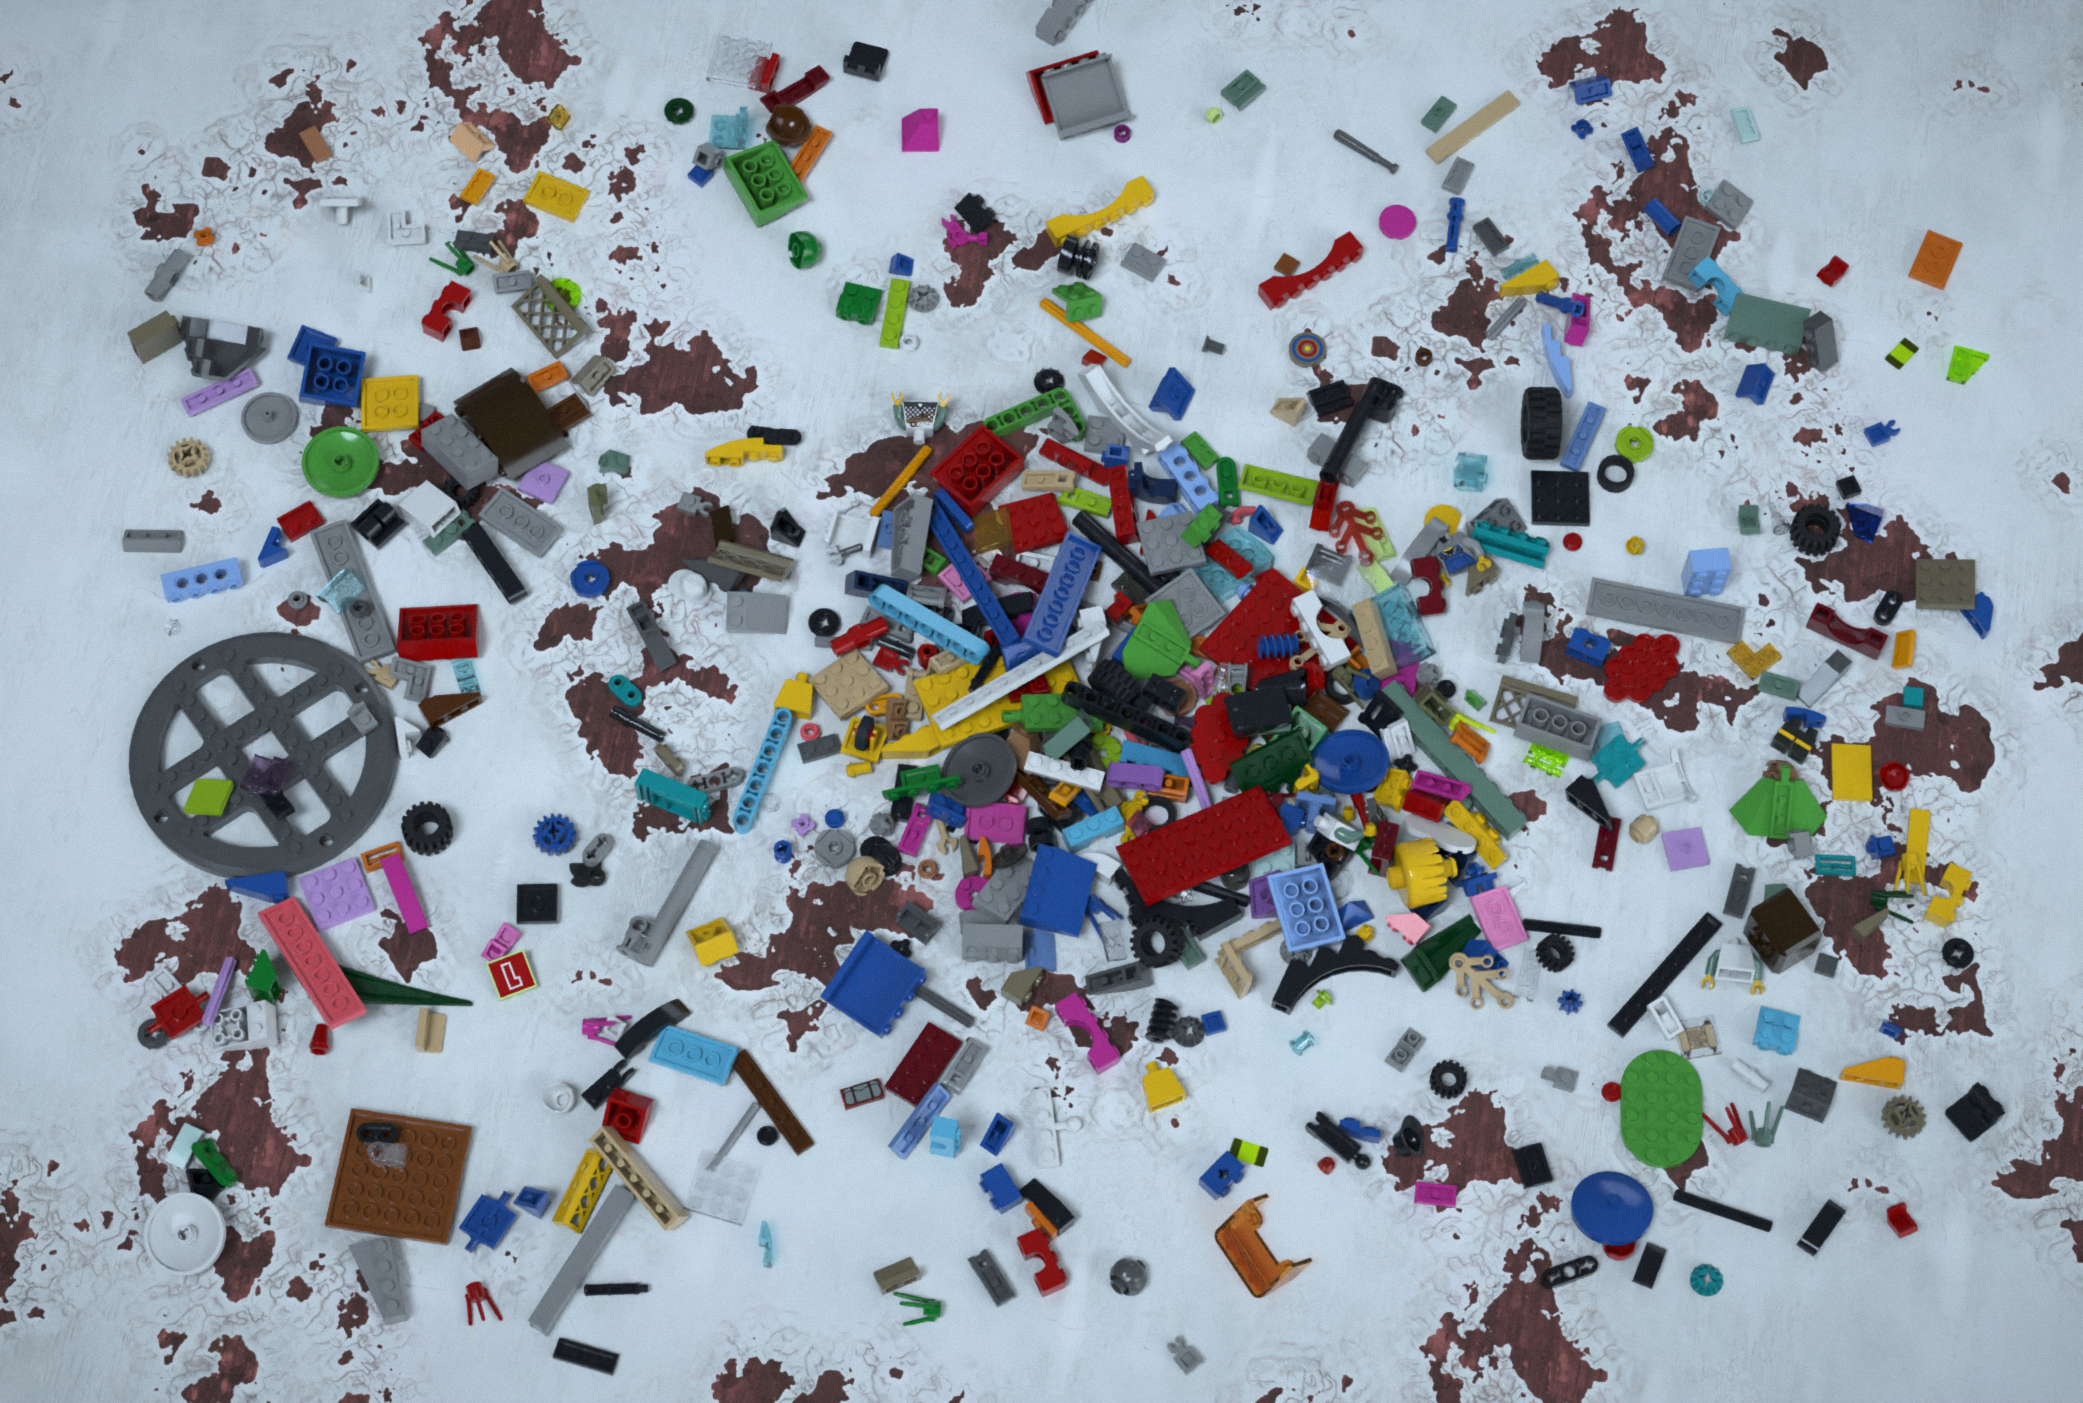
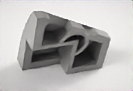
M1059 406L1052 410V420L1047 424V434L1061 444L1070 441L1073 437L1076 438L1079 435V431L1069 415Z

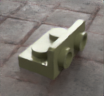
M596 483L587 487L588 506L594 525L601 523V516L604 515L603 505L608 504L606 483Z

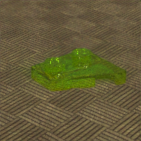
M1955 345L1946 380L1965 385L1970 377L1989 360L1990 354Z

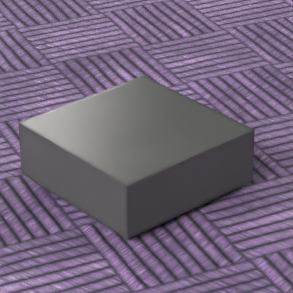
M1819 952L1814 973L1833 978L1839 958Z

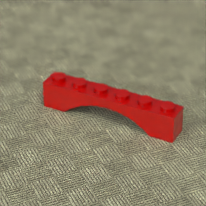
M1349 231L1335 239L1328 256L1318 266L1295 276H1273L1259 284L1258 295L1270 311L1274 308H1279L1287 300L1298 297L1302 291L1313 288L1319 281L1327 280L1334 272H1340L1351 262H1357L1362 256L1363 246Z

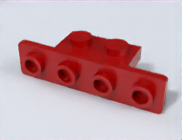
M1049 438L1045 440L1039 450V455L1103 487L1108 483L1107 468H1104V465Z

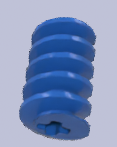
M1285 633L1281 637L1280 634H1276L1275 639L1272 634H1269L1267 639L1265 635H1261L1260 639L1257 638L1256 644L1259 660L1262 659L1263 654H1265L1267 659L1270 658L1272 653L1275 659H1277L1278 653L1281 654L1282 658H1285L1286 653L1289 654L1290 658H1292L1294 652L1298 655L1297 635L1292 633L1289 637Z

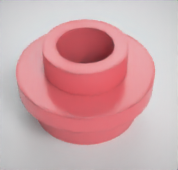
M806 723L800 729V736L805 741L819 737V727L814 723ZM808 731H812V732H813L812 735H807L806 733H807Z

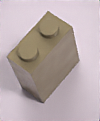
M167 310L127 332L132 348L142 364L149 362L182 342L180 327L178 326L179 322L174 315L170 316Z

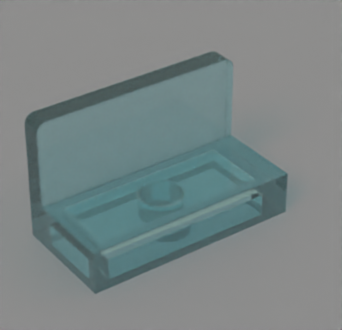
M343 569L316 596L320 601L328 603L334 612L339 614L365 587L352 571Z

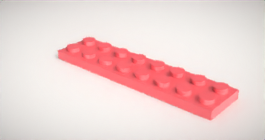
M294 896L258 912L260 921L329 1030L367 1014L362 1001Z

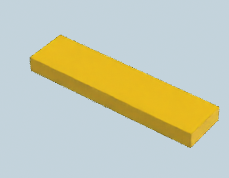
M1910 808L1905 853L1917 854V861H1921V872L1924 880L1930 811ZM1915 868L1914 872H1910V884L1920 885ZM1905 871L1903 873V883H1905Z

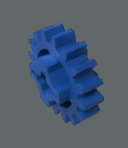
M551 813V818L543 816L544 821L538 820L537 824L539 827L533 828L534 833H536L533 834V839L536 840V847H540L542 853L547 850L548 856L552 852H555V855L558 856L559 851L566 854L565 848L572 849L570 842H576L574 836L577 834L576 829H573L574 823H569L568 817L562 819V814L554 817V814ZM554 829L556 831V840L553 837Z

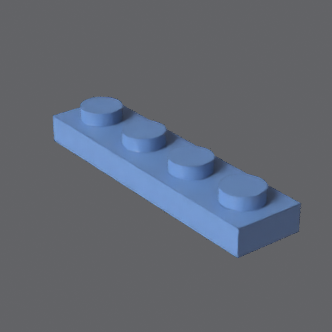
M1590 401L1588 402L1560 462V466L1578 472L1604 416L1605 407Z
M935 1082L889 1143L888 1147L900 1159L904 1160L932 1123L934 1115H938L951 1097L939 1083Z

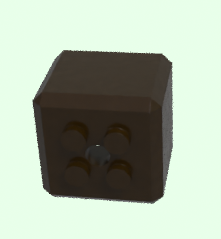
M1788 887L1753 907L1743 928V934L1748 939V942L1754 947L1769 970L1776 974H1780L1813 954L1823 936L1820 928Z

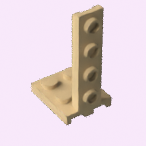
M1278 918L1272 923L1266 922L1255 931H1247L1239 939L1233 938L1220 945L1222 949L1218 951L1217 955L1219 957L1215 959V962L1239 1000L1246 997L1252 983V975L1248 969L1244 968L1239 953L1282 933Z

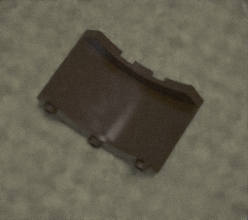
M513 368L507 369L453 401L456 406L454 408L456 415L459 418H463L473 428L475 436L480 441H483L485 446L498 458V473L502 478L505 477L511 481L568 447L558 426H554L551 420L548 419L547 416L550 413L526 381L522 382L521 375Z

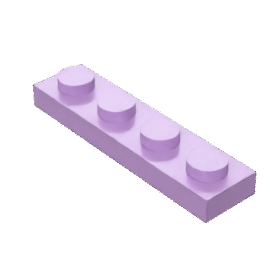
M249 367L236 373L228 381L216 382L180 400L188 416L191 417L259 386Z

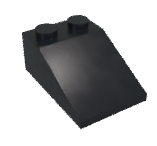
M1283 686L1240 692L1223 698L1232 731L1237 740L1293 723Z

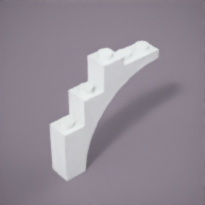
M1092 363L1077 374L1098 412L1107 413L1115 427L1121 433L1126 434L1136 453L1147 455L1153 451L1161 452L1172 442L1168 434L1152 427L1128 405L1110 382L1100 365Z

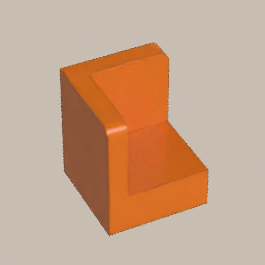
M1359 645L1350 652L1349 661L1343 665L1350 666L1356 671L1370 668L1368 660L1360 653L1361 647Z

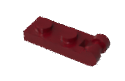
M1610 817L1612 824L1610 832L1599 825L1592 868L1598 869L1600 867L1605 868V871H1612L1621 819ZM1600 855L1608 856L1607 861L1600 860Z

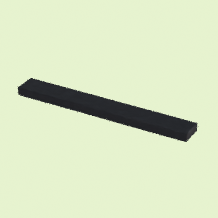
M1706 912L1611 1019L1607 1026L1621 1038H1624L1647 1012V1005L1663 994L1723 924Z

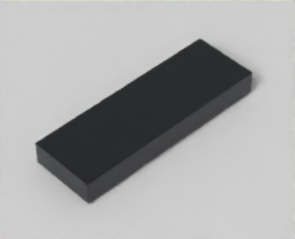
M560 1337L553 1354V1359L613 1376L619 1358L618 1354Z

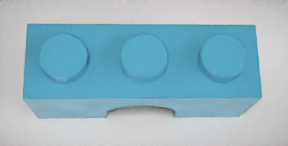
M1709 256L1687 275L1699 289L1706 284H1710L1717 289L1718 297L1713 302V305L1724 316L1731 311L1736 293H1743Z
M1114 806L1062 829V839L1068 851L1074 854L1087 848L1089 843L1099 836L1104 835L1107 839L1123 832L1125 822L1117 807Z
M934 1115L930 1131V1154L954 1158L955 1153L960 1152L962 1128L958 1127V1120Z

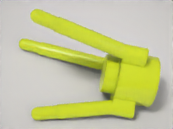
M1456 709L1457 713L1447 722L1450 724L1448 729L1452 732L1460 720L1464 724H1468L1476 729L1482 728L1493 734L1496 733L1494 729L1465 716Z

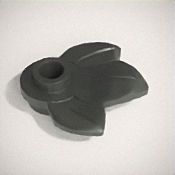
M600 862L595 867H588L583 863H570V872L574 876L571 884L581 888L589 885H602L606 878L604 871L601 869L602 863Z

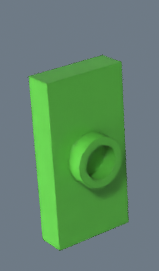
M1196 431L1180 443L1204 471L1214 465L1220 458Z

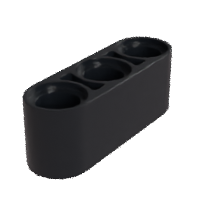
M1829 1199L1796 1245L1814 1257L1846 1210Z

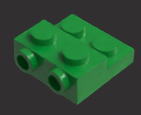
M845 282L843 292L840 294L836 307V317L844 321H856L862 325H873L882 290Z

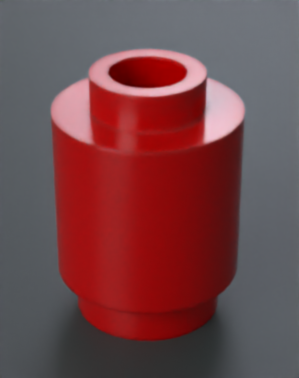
M923 644L917 651L918 664L924 669L928 667L929 658L937 655V650L932 644Z

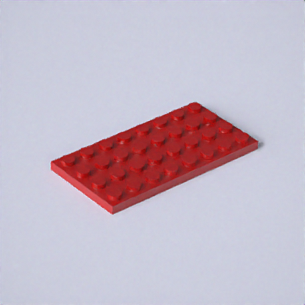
M1258 785L1118 845L1115 848L1147 907L1292 844V841L1261 786Z

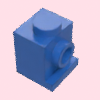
M1107 443L1106 451L1102 450L1101 456L1104 468L1122 464L1127 466L1130 447Z

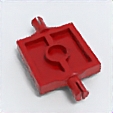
M186 985L182 986L150 1006L155 1014L156 1022L146 1027L147 1030L152 1034L162 1028V1030L167 1032L171 1040L176 1039L202 1022L204 1013L201 1010L200 1003L209 999V994L205 990L195 997V995L189 992Z

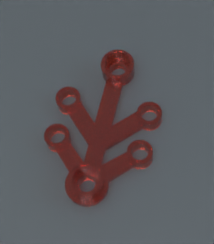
M1341 501L1336 507L1338 517L1334 525H1331L1328 529L1330 537L1337 538L1340 535V528L1346 519L1348 526L1341 540L1335 544L1336 552L1339 554L1345 553L1347 551V544L1351 536H1353L1360 552L1358 555L1359 563L1364 567L1371 566L1374 562V555L1372 551L1367 550L1360 533L1371 536L1374 540H1380L1383 537V531L1380 527L1370 528L1356 523L1353 517L1365 520L1367 524H1374L1376 522V515L1372 511L1365 513L1355 509L1354 504L1350 501ZM1345 507H1348V508H1349V509L1346 510V511L1342 510V509L1345 508ZM1368 516L1374 517L1371 520L1367 519ZM1334 529L1338 530L1336 533L1331 532ZM1375 532H1380L1379 535H1374ZM1343 545L1344 548L1339 549L1338 546Z

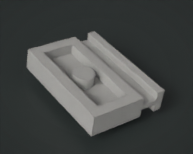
M1134 242L1126 253L1125 258L1121 261L1120 266L1153 283L1155 277H1157L1166 264V259Z

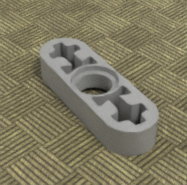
M730 767L693 777L688 780L687 786L693 788V784H697L699 791L711 794L739 786L743 781V774L738 767ZM735 773L737 779L733 780L731 774ZM712 778H718L721 782L718 786H712L709 784V781ZM703 781H706V786H707L706 789H705V786H704Z

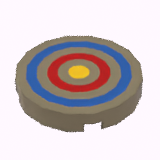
M1312 332L1297 334L1289 344V356L1296 365L1302 368L1318 366L1326 355L1325 342L1319 335Z

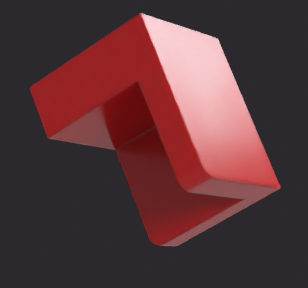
M1121 591L1114 595L1115 602L1105 610V615L1117 625L1130 614L1128 611L1134 606L1133 602Z

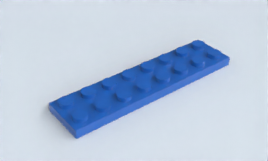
M1067 530L1021 642L1057 658L1102 549L1101 546Z

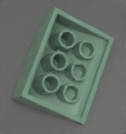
M1737 292L1727 320L1723 339L1744 343L1751 347L1757 346L1769 351H1779L1786 355L1797 356L1804 336L1803 321L1809 318L1811 309Z

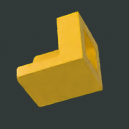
M1302 567L1293 584L1306 593L1310 590L1315 591L1319 582L1307 576L1306 568Z

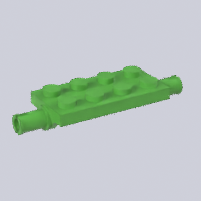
M1021 694V708L1019 710H1002V722H1019L1024 725L1025 732H1056L1079 710L1065 705L1061 701L1062 694ZM1090 716L1095 722L1091 731H1102V720Z

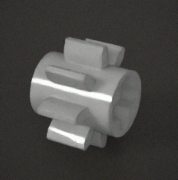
M1427 661L1420 664V668L1416 671L1418 682L1421 685H1424L1426 682H1429L1431 685L1437 684L1436 681L1440 677L1438 667L1432 663L1428 664Z
M880 812L872 815L869 823L871 832L874 835H882L883 837L891 834L890 830L894 826L892 817L889 814H881Z

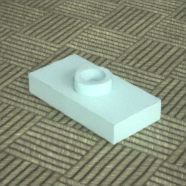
M1749 106L1731 109L1730 114L1740 142L1746 143L1759 140L1760 136Z

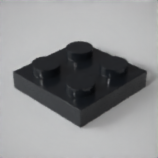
M557 883L517 884V925L557 924Z

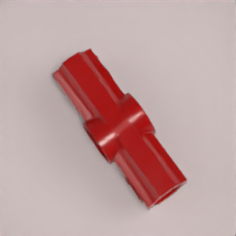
M879 616L863 625L859 623L848 629L847 633L829 641V644L834 654L839 657L855 648L862 649L871 643V640L889 632L884 618Z

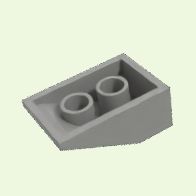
M727 591V633L786 634L787 595Z

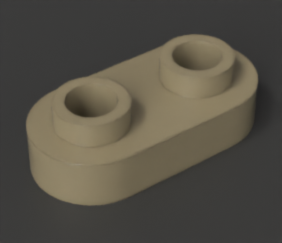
M659 743L653 748L658 758L677 777L685 772L684 762L679 757L675 758L672 755V750L668 745Z

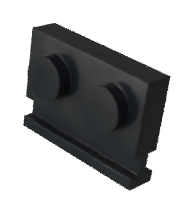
M1344 380L1308 391V396L1318 417L1353 406V400H1351Z
M1541 1142L1512 1150L1524 1190L1529 1187H1537L1553 1182Z

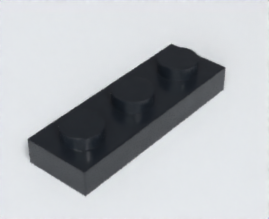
M898 764L894 788L902 787L901 771L915 769L918 766ZM903 796L899 800L892 801L890 816L893 821L908 823L911 816L913 797Z

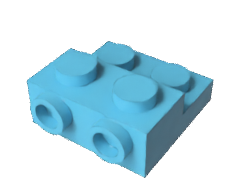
M1761 1006L1752 1045L1757 1046L1760 1050L1776 1051L1779 1055H1792L1797 1039L1800 1016Z

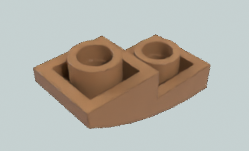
M887 698L886 732L887 738L890 741L900 740L903 735L907 734L909 721L904 719L907 700L904 698Z

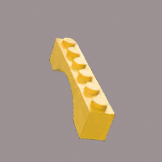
M1142 175L1127 182L1119 197L1102 210L1085 215L1061 214L1046 221V233L1055 247L1058 248L1063 246L1068 234L1082 238L1093 230L1101 229L1103 225L1109 222L1113 223L1126 214H1132L1140 207L1150 205L1153 202L1154 191Z

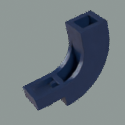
M1134 462V469L1128 471V490L1134 497L1154 504L1168 505L1169 503L1177 502L1176 479L1152 478L1144 473L1142 462Z

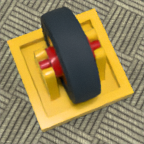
M864 715L862 719L852 716L840 749V754L878 764L881 748H883L887 739L886 726L874 723V718Z

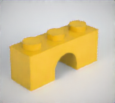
M1950 862L1939 886L1949 892L1950 897L1941 898L1934 895L1923 918L1944 929L1948 923L1952 924L1957 915L1954 910L1956 906L1960 908L1965 898L1962 896L1964 890L1968 891L1971 886L1972 880H1970L1972 872Z

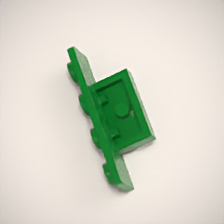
M935 764L901 771L902 787L883 790L882 795L885 800L896 801L903 796L916 797L919 793L923 792L935 793L938 789L942 788L954 789L962 784V780L959 775L941 778L940 766Z

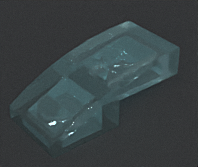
M471 658L451 661L460 693H481Z
M762 1221L758 1241L759 1246L765 1247L763 1266L772 1268L773 1246L767 1222Z

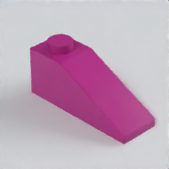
M1572 293L1571 299L1583 302L1585 308L1583 314L1577 318L1568 313L1564 329V342L1582 347L1589 331L1591 298Z

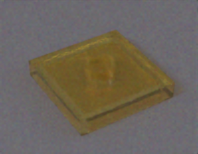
M1007 507L973 518L976 553L982 554L1012 544L1010 512Z

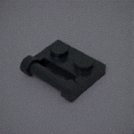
M1376 690L1373 694V699L1364 712L1359 714L1357 719L1382 740L1379 729H1385L1387 725L1399 720L1404 712L1383 691ZM1379 702H1381L1383 707L1373 719L1370 715Z

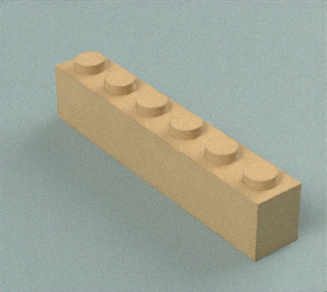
M602 1126L589 1139L590 1143L665 1231L676 1230L689 1217L613 1126Z

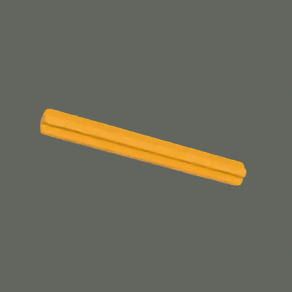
M924 445L871 508L869 511L871 517H879L882 514L883 510L889 506L932 454V449L929 446Z

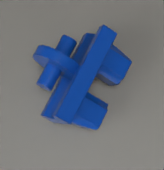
M1477 862L1470 863L1465 874L1471 877L1456 881L1457 887H1463L1466 897L1479 894L1477 884H1480L1481 892L1494 889L1493 879L1498 878L1497 873H1482L1485 871L1484 866H1479Z

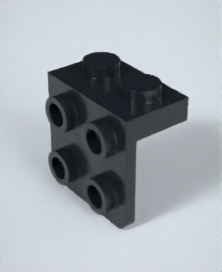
M856 41L853 43L849 56L845 55L843 59V71L847 74L879 82L888 57V50Z
M1977 1082L1966 1095L1945 1111V1116L1967 1141L1973 1142L1999 1122L2006 1112L2003 1106L1990 1096L1989 1090Z

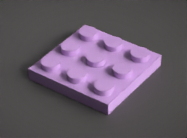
M355 857L298 878L319 932L376 911Z

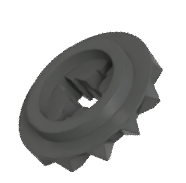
M1190 1016L1180 1017L1172 1029L1174 1040L1183 1047L1198 1045L1202 1041L1205 1032L1203 1024L1197 1018ZM1192 1025V1032L1194 1034L1189 1033L1184 1037L1185 1030L1183 1028L1188 1029Z
M156 1018L144 1021L137 1033L141 1045L149 1050L159 1049L161 1046L166 1045V1042L170 1039L167 1032L162 1030V1028L156 1031L157 1033L160 1032V1034H157L156 1041L152 1036L149 1037L151 1034L146 1027L156 1022Z

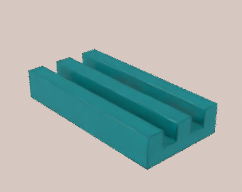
M1815 854V875L1855 877V856ZM1820 861L1851 862V864L1820 863Z

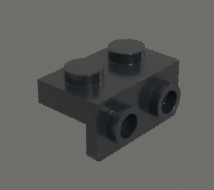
M969 192L954 209L974 232L978 234L983 232L991 222L997 223L999 220L995 217L996 212L984 204L985 200L982 196Z

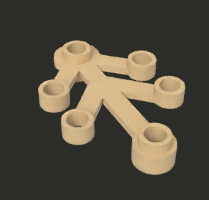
M1316 619L1320 631L1331 632L1327 635L1330 638H1342L1344 641L1351 631V627L1343 620H1338L1334 624L1320 623ZM1338 627H1343L1345 631H1340ZM1301 630L1295 632L1296 635L1300 634L1303 636L1302 639H1298V643H1309L1307 634H1304ZM1310 648L1300 656H1293L1289 662L1290 670L1292 671L1297 669V667L1303 666V663L1317 654L1316 650ZM1299 660L1301 664L1297 665L1294 661ZM1323 667V672H1328L1327 669Z
M1456 952L1450 956L1449 966L1456 972L1457 985L1455 993L1457 996L1463 997L1467 993V986L1464 984L1465 972L1471 979L1472 999L1470 1005L1473 1009L1478 1010L1482 1007L1483 1001L1480 997L1479 985L1497 999L1499 1007L1507 1009L1512 1006V994L1508 991L1501 992L1486 980L1487 978H1498L1501 981L1506 980L1509 976L1507 968L1500 967L1495 970L1476 971L1471 967L1472 965H1482L1485 968H1489L1493 965V957L1489 954L1482 957H1467L1462 952ZM1489 958L1491 963L1486 964L1483 960ZM1461 960L1463 964L1458 966L1455 964V961ZM1505 971L1506 976H1500L1499 972ZM1463 987L1465 991L1460 993L1457 989ZM1506 998L1509 1002L1507 1004H1503L1501 1000ZM1478 1000L1480 1005H1474L1473 1001Z

